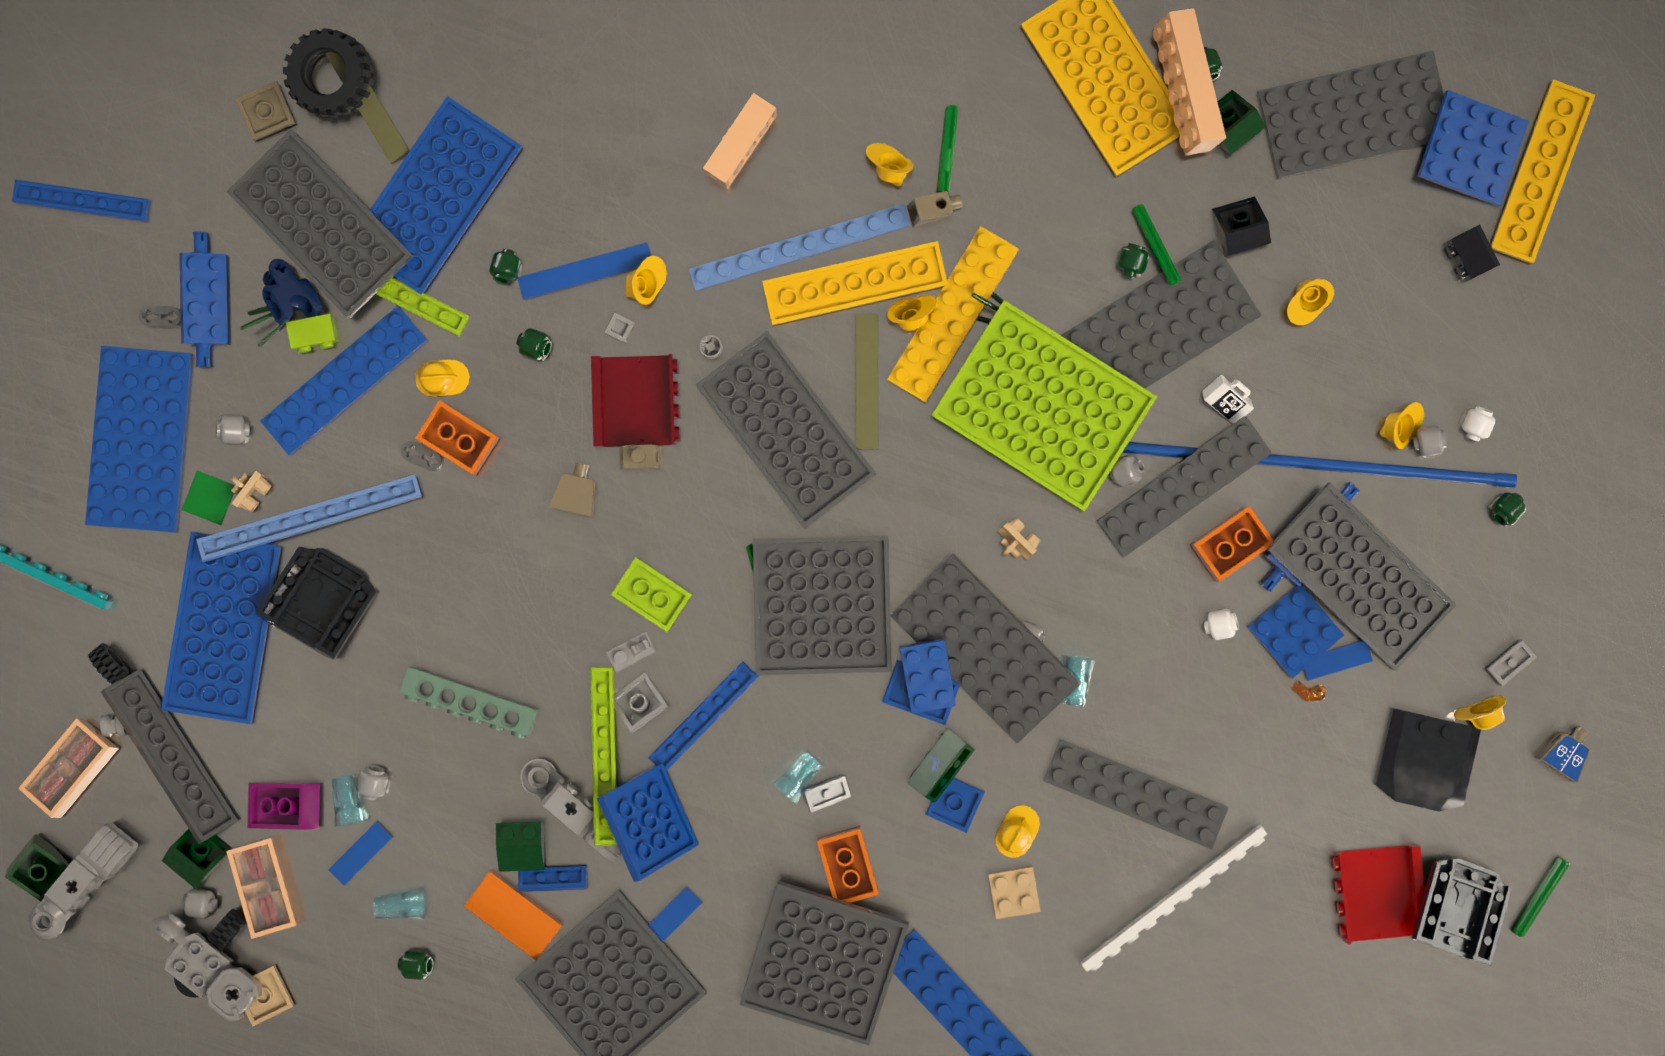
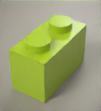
M332 314L286 323L290 347L294 351L298 350V353L310 352L312 347L320 346V349L334 347L333 343L339 342L335 318Z

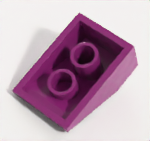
M249 783L247 828L319 829L320 784Z

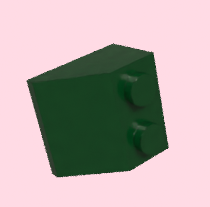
M1231 90L1217 101L1226 139L1218 145L1231 155L1266 126L1258 110L1234 90Z
M541 821L496 823V851L499 872L545 870L544 825Z
M188 829L169 847L162 862L193 888L197 889L227 856L226 851L231 848L215 835L198 844Z
M34 834L7 868L5 878L39 901H42L46 892L69 864L54 846Z

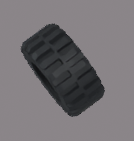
M323 28L322 31L315 29L310 31L308 36L305 34L300 36V42L298 44L293 43L290 47L293 50L291 55L286 54L284 59L288 64L287 67H283V74L287 75V79L283 81L285 87L290 89L288 92L290 97L296 100V104L301 108L323 117H341L342 114L348 115L353 113L354 107L360 108L363 105L361 100L364 97L368 98L371 93L367 91L369 85L373 86L374 79L371 78V74L374 73V66L369 63L372 59L370 54L364 51L365 47L352 36L329 28ZM327 52L339 54L344 59L347 70L343 85L332 94L318 92L311 80V71L314 63Z

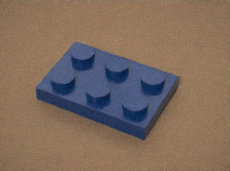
M939 639L900 646L911 713L956 706L945 640Z

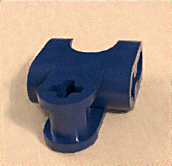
M282 259L272 260L268 267L269 271H266L263 275L262 280L266 286L262 290V295L278 324L288 323L293 314L292 307L301 310L307 318L319 316L322 310V303L308 279L297 280L286 261Z

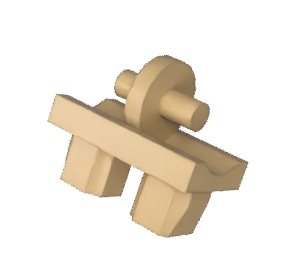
M255 471L249 480L250 476L246 473L240 479L233 476L231 480L236 485L231 491L237 494L242 488L232 502L234 506L250 512L256 509L259 502L251 497L252 493L256 489L262 495H266L272 487L264 478L265 475L260 471Z
M1018 518L1010 523L1007 522L997 533L1003 538L1000 543L1006 548L1002 553L1004 556L1011 553L1015 558L1021 555L1027 560L1037 551L1035 548L1039 544L1040 539L1032 533L1025 539L1019 533L1025 526Z

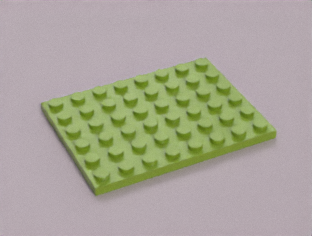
M1004 300L935 408L932 416L1085 512L1157 399V396Z

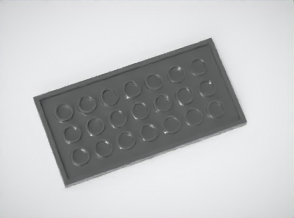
M1434 51L1263 89L1257 92L1277 179L1428 145L1444 96Z
M292 129L281 137L226 191L348 319L414 257Z
M1215 240L1174 264L1181 278L1178 284L1170 286L1164 273L1161 272L1066 331L1061 336L1141 387L1147 388L1262 315Z
M768 330L696 384L804 528L876 475L875 471Z
M1327 483L1267 548L1281 564L1394 671L1399 669L1457 605L1331 483Z
M954 553L890 615L917 643L939 639L945 640L951 678L956 683H959V686L1017 744L1081 684V681Z

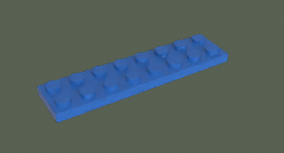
M396 306L262 418L260 422L290 456L428 340L400 306Z
M915 929L904 938L893 973L970 1056H1033Z

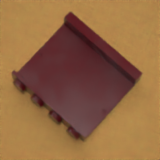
M673 354L628 357L591 356L593 446L595 448L621 447L625 445H676V440H680V427L675 426V417H679V404H675V395H679L678 381H674V373L678 372V360L673 359Z

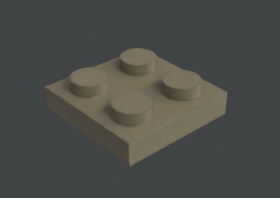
M277 81L235 98L253 141L296 124Z

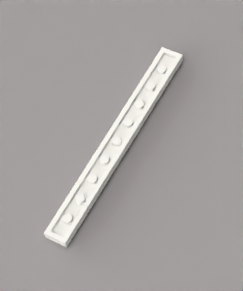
M1259 825L1080 961L1081 965L1087 972L1090 969L1092 971L1097 970L1103 965L1102 960L1107 956H1110V958L1114 957L1121 951L1120 947L1124 943L1130 944L1139 937L1138 933L1141 930L1152 928L1157 923L1156 919L1162 914L1164 916L1169 915L1175 910V904L1179 901L1183 903L1193 896L1192 891L1198 887L1202 889L1211 882L1209 878L1216 873L1218 875L1224 873L1229 868L1228 864L1234 859L1236 862L1242 859L1247 854L1246 850L1251 846L1255 848L1265 841L1263 837L1267 835L1266 831Z

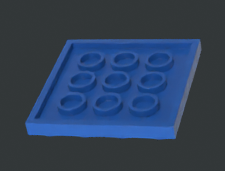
M1447 90L1444 93L1417 176L1495 206H1501L1529 120Z
M663 763L653 766L597 798L634 882L644 879L699 845Z

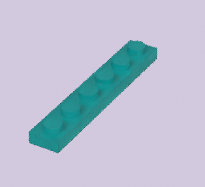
M0 545V562L103 610L110 609L113 601L107 599V594L95 590V592L87 590L88 585L76 580L72 583L66 580L68 576L57 571L54 574L46 571L47 566L35 561L31 564L25 561L27 557L16 552L12 555L5 552L6 547Z

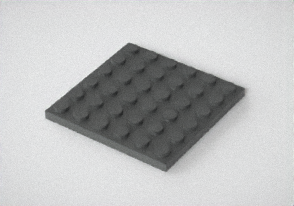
M888 536L753 539L756 675L892 672Z
M778 881L740 1005L869 1046L902 948L909 921Z
M619 890L515 979L580 1056H635L707 994Z

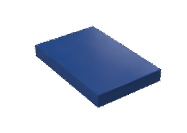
M897 660L882 702L911 713L903 663ZM952 680L954 696L956 697L959 683ZM952 707L914 714L946 725Z

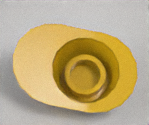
M874 143L866 148V156L876 165L877 175L882 181L892 183L897 187L901 186L906 174L913 170V162L890 145Z
M653 255L644 259L640 266L626 277V291L624 295L637 300L640 304H651L666 281L667 270L663 260Z
M1306 279L1301 282L1297 287L1296 294L1287 307L1289 320L1296 325H1306L1312 322L1333 300L1334 287L1325 279Z
M932 295L901 299L890 306L887 311V317L893 323H897L903 330H916L926 324L928 314L934 310L937 300Z
M435 360L426 362L419 367L415 381L418 389L427 396H450L465 390L469 384L470 376L465 365L457 360Z
M1413 402L1402 412L1389 414L1380 431V436L1393 442L1398 449H1403L1417 434V430L1423 424L1424 409L1422 405L1418 402Z
M1503 696L1489 697L1478 703L1458 709L1453 716L1458 720H1470L1480 730H1488L1505 720L1503 706L1506 703V699Z
M1021 805L1010 809L1006 814L995 837L996 846L1003 855L1013 858L1027 852L1040 826L1036 811L1031 807Z

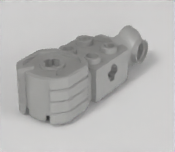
M534 759L524 765L520 780L526 792L537 796L541 800L540 803L575 834L579 835L605 859L614 863L621 854L618 845L594 846L593 800L589 797L584 799L579 794L580 789L573 783H565L566 780L556 772L555 767L547 760ZM536 771H542L545 774V781L543 783H537L534 780V773ZM572 803L576 804L574 811L569 809Z
M114 823L104 824L46 892L41 903L32 909L29 914L28 923L34 935L41 939H52L61 934L69 917L76 913V909L79 906L83 907L90 899L88 894L93 889H98L104 880L112 878L137 849L138 843L133 839L131 840V837L124 834ZM43 915L47 916L50 920L48 927H45L41 922Z
M170 912L168 916H160L152 920L157 926L155 931L170 943H173L174 940L179 943L166 960L165 970L200 998L206 995L208 1006L224 1019L235 1021L244 1018L243 1012L253 1006L256 997L262 996L261 983L243 968L233 967L231 965L233 960L215 948L200 933L189 934L184 930L185 922L175 914ZM230 990H238L239 993L236 994L239 995L238 999L231 998Z

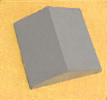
M645 672L614 694V708L631 733H634L669 707Z

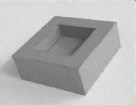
M614 313L605 333L626 343L635 322Z

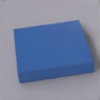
M954 778L935 804L930 802L925 815L967 833L985 791Z

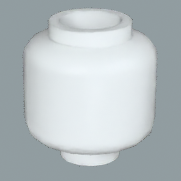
M1476 406L1475 409H1470L1462 425V429L1467 432L1466 437L1475 441H1479L1480 438H1488L1496 421L1492 416L1493 412Z
M1229 609L1212 611L1208 614V620L1204 621L1206 634H1211L1215 640L1231 638L1235 635L1236 630H1239L1237 616L1235 612L1232 613Z

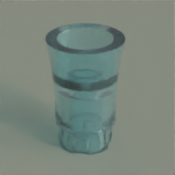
M1065 656V666L1081 681V684L1064 699L1065 704L1085 706L1092 671L1096 662L1095 659Z
M805 752L800 760L797 759L792 767L772 785L797 805L803 791L816 777V773L820 770L822 764Z
M353 775L332 779L335 827L366 821L360 804L357 786H354Z
M418 888L407 892L375 897L373 908L376 919L412 918L423 920L426 914V901L423 889Z

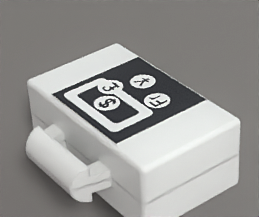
M1220 375L1202 391L1205 402L1232 424L1254 409L1252 401L1248 398L1251 391L1237 379L1231 383L1223 375Z

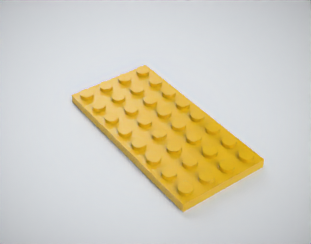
M1058 0L1020 25L1116 177L1180 137L1179 129L1174 122V109L1169 102V89L1112 0Z

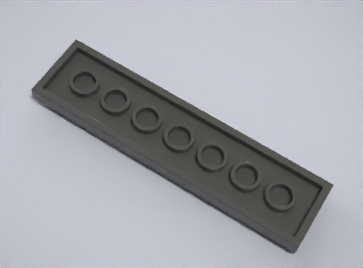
M1244 416L1097 521L1122 556L1125 557L1272 452L1247 416Z
M141 669L101 691L103 697L198 844L238 821L169 712L161 710L162 702Z
M1061 739L1044 779V782L1209 849H1212L1229 808Z

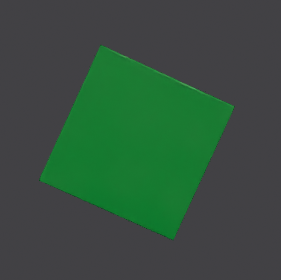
M196 471L181 510L221 525L234 494L231 490L235 485Z

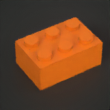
M439 400L415 439L476 476L500 437Z
M1246 506L1191 544V547L1214 580L1220 582L1265 551L1274 540L1252 508Z
M860 827L817 839L833 898L852 903L879 895Z

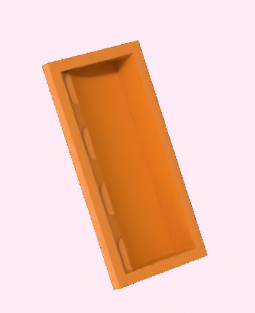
M493 870L489 871L464 905V907L534 960H537L563 925L562 922L525 894L519 892L517 888Z

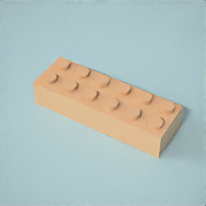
M1192 8L1168 12L1153 27V37L1158 44L1159 61L1163 64L1164 81L1168 84L1169 102L1173 106L1175 113L1174 122L1180 133V146L1184 149L1185 155L1210 152L1226 139L1195 10Z

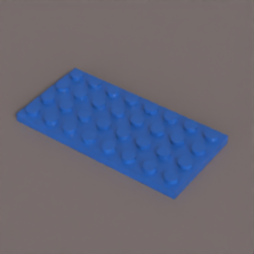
M448 96L370 209L379 221L414 256L394 277L421 295L426 291L522 149V145Z
M101 346L85 525L177 533L193 354Z
M191 532L161 710L252 724L269 624L257 616L256 612L276 582L281 546L263 544L203 562L196 539L209 536L210 534Z

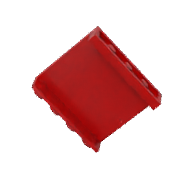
M1413 844L1335 852L1336 858H1333L1332 862L1333 869L1337 871L1338 880H1335L1336 894L1340 895V903H1337L1338 916H1342V925L1339 926L1341 939H1344L1345 943L1351 944L1354 941L1412 936L1425 891L1421 846Z

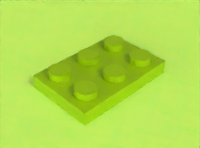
M636 557L611 594L666 632L669 631L692 596L691 593Z

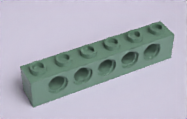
M412 666L408 667L399 692L405 694L404 698L413 702H417L418 699L426 701L425 706L438 710L440 706L448 709L446 712L457 717H460V714L469 716L468 720L481 724L484 721L490 723L489 727L502 731L505 728L512 731L511 735L522 739L524 736L531 735L539 711L533 707ZM424 682L431 685L432 690L429 695H424L421 692V685ZM444 690L452 692L453 699L451 702H445L442 699ZM466 697H471L474 700V707L471 710L466 709L463 705ZM488 704L493 705L496 709L493 717L485 714L484 709ZM510 711L517 715L515 724H509L506 721V714Z

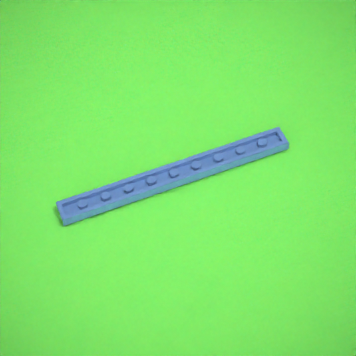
M901 204L690 268L689 271L695 291H699L910 226L905 206Z
M411 475L196 539L201 559L203 562L415 500L421 498L422 494L416 475Z

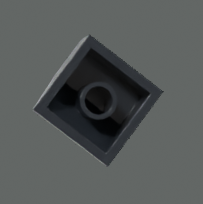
M1255 196L1212 209L1221 243L1228 256L1271 243L1269 222Z
M1480 224L1446 242L1448 245L1446 246L1447 253L1452 259H1455L1458 265L1456 270L1462 279L1464 278L1466 282L1500 265Z

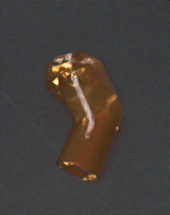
M1300 681L1296 682L1292 687V690L1306 702L1321 701L1327 693L1323 685L1308 689Z

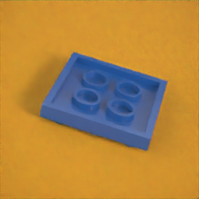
M1302 585L1296 586L1248 626V629L1291 679L1344 636L1343 632Z

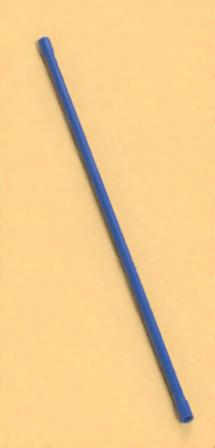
M1129 442L1123 452L1186 458L1199 448ZM1270 454L1257 463L1273 466L1491 484L1513 488L1517 484L1516 474L1483 473Z

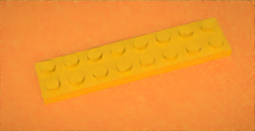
M1554 79L1551 81L1491 243L1493 250L1530 264L1534 263L1594 101V94Z
M979 227L948 278V285L944 286L937 296L936 306L928 314L926 324L917 329L887 379L889 382L927 403L985 307V304L973 298L971 294L975 293L989 301L1018 253L1019 248L985 228Z
M938 241L762 281L772 326L948 285Z

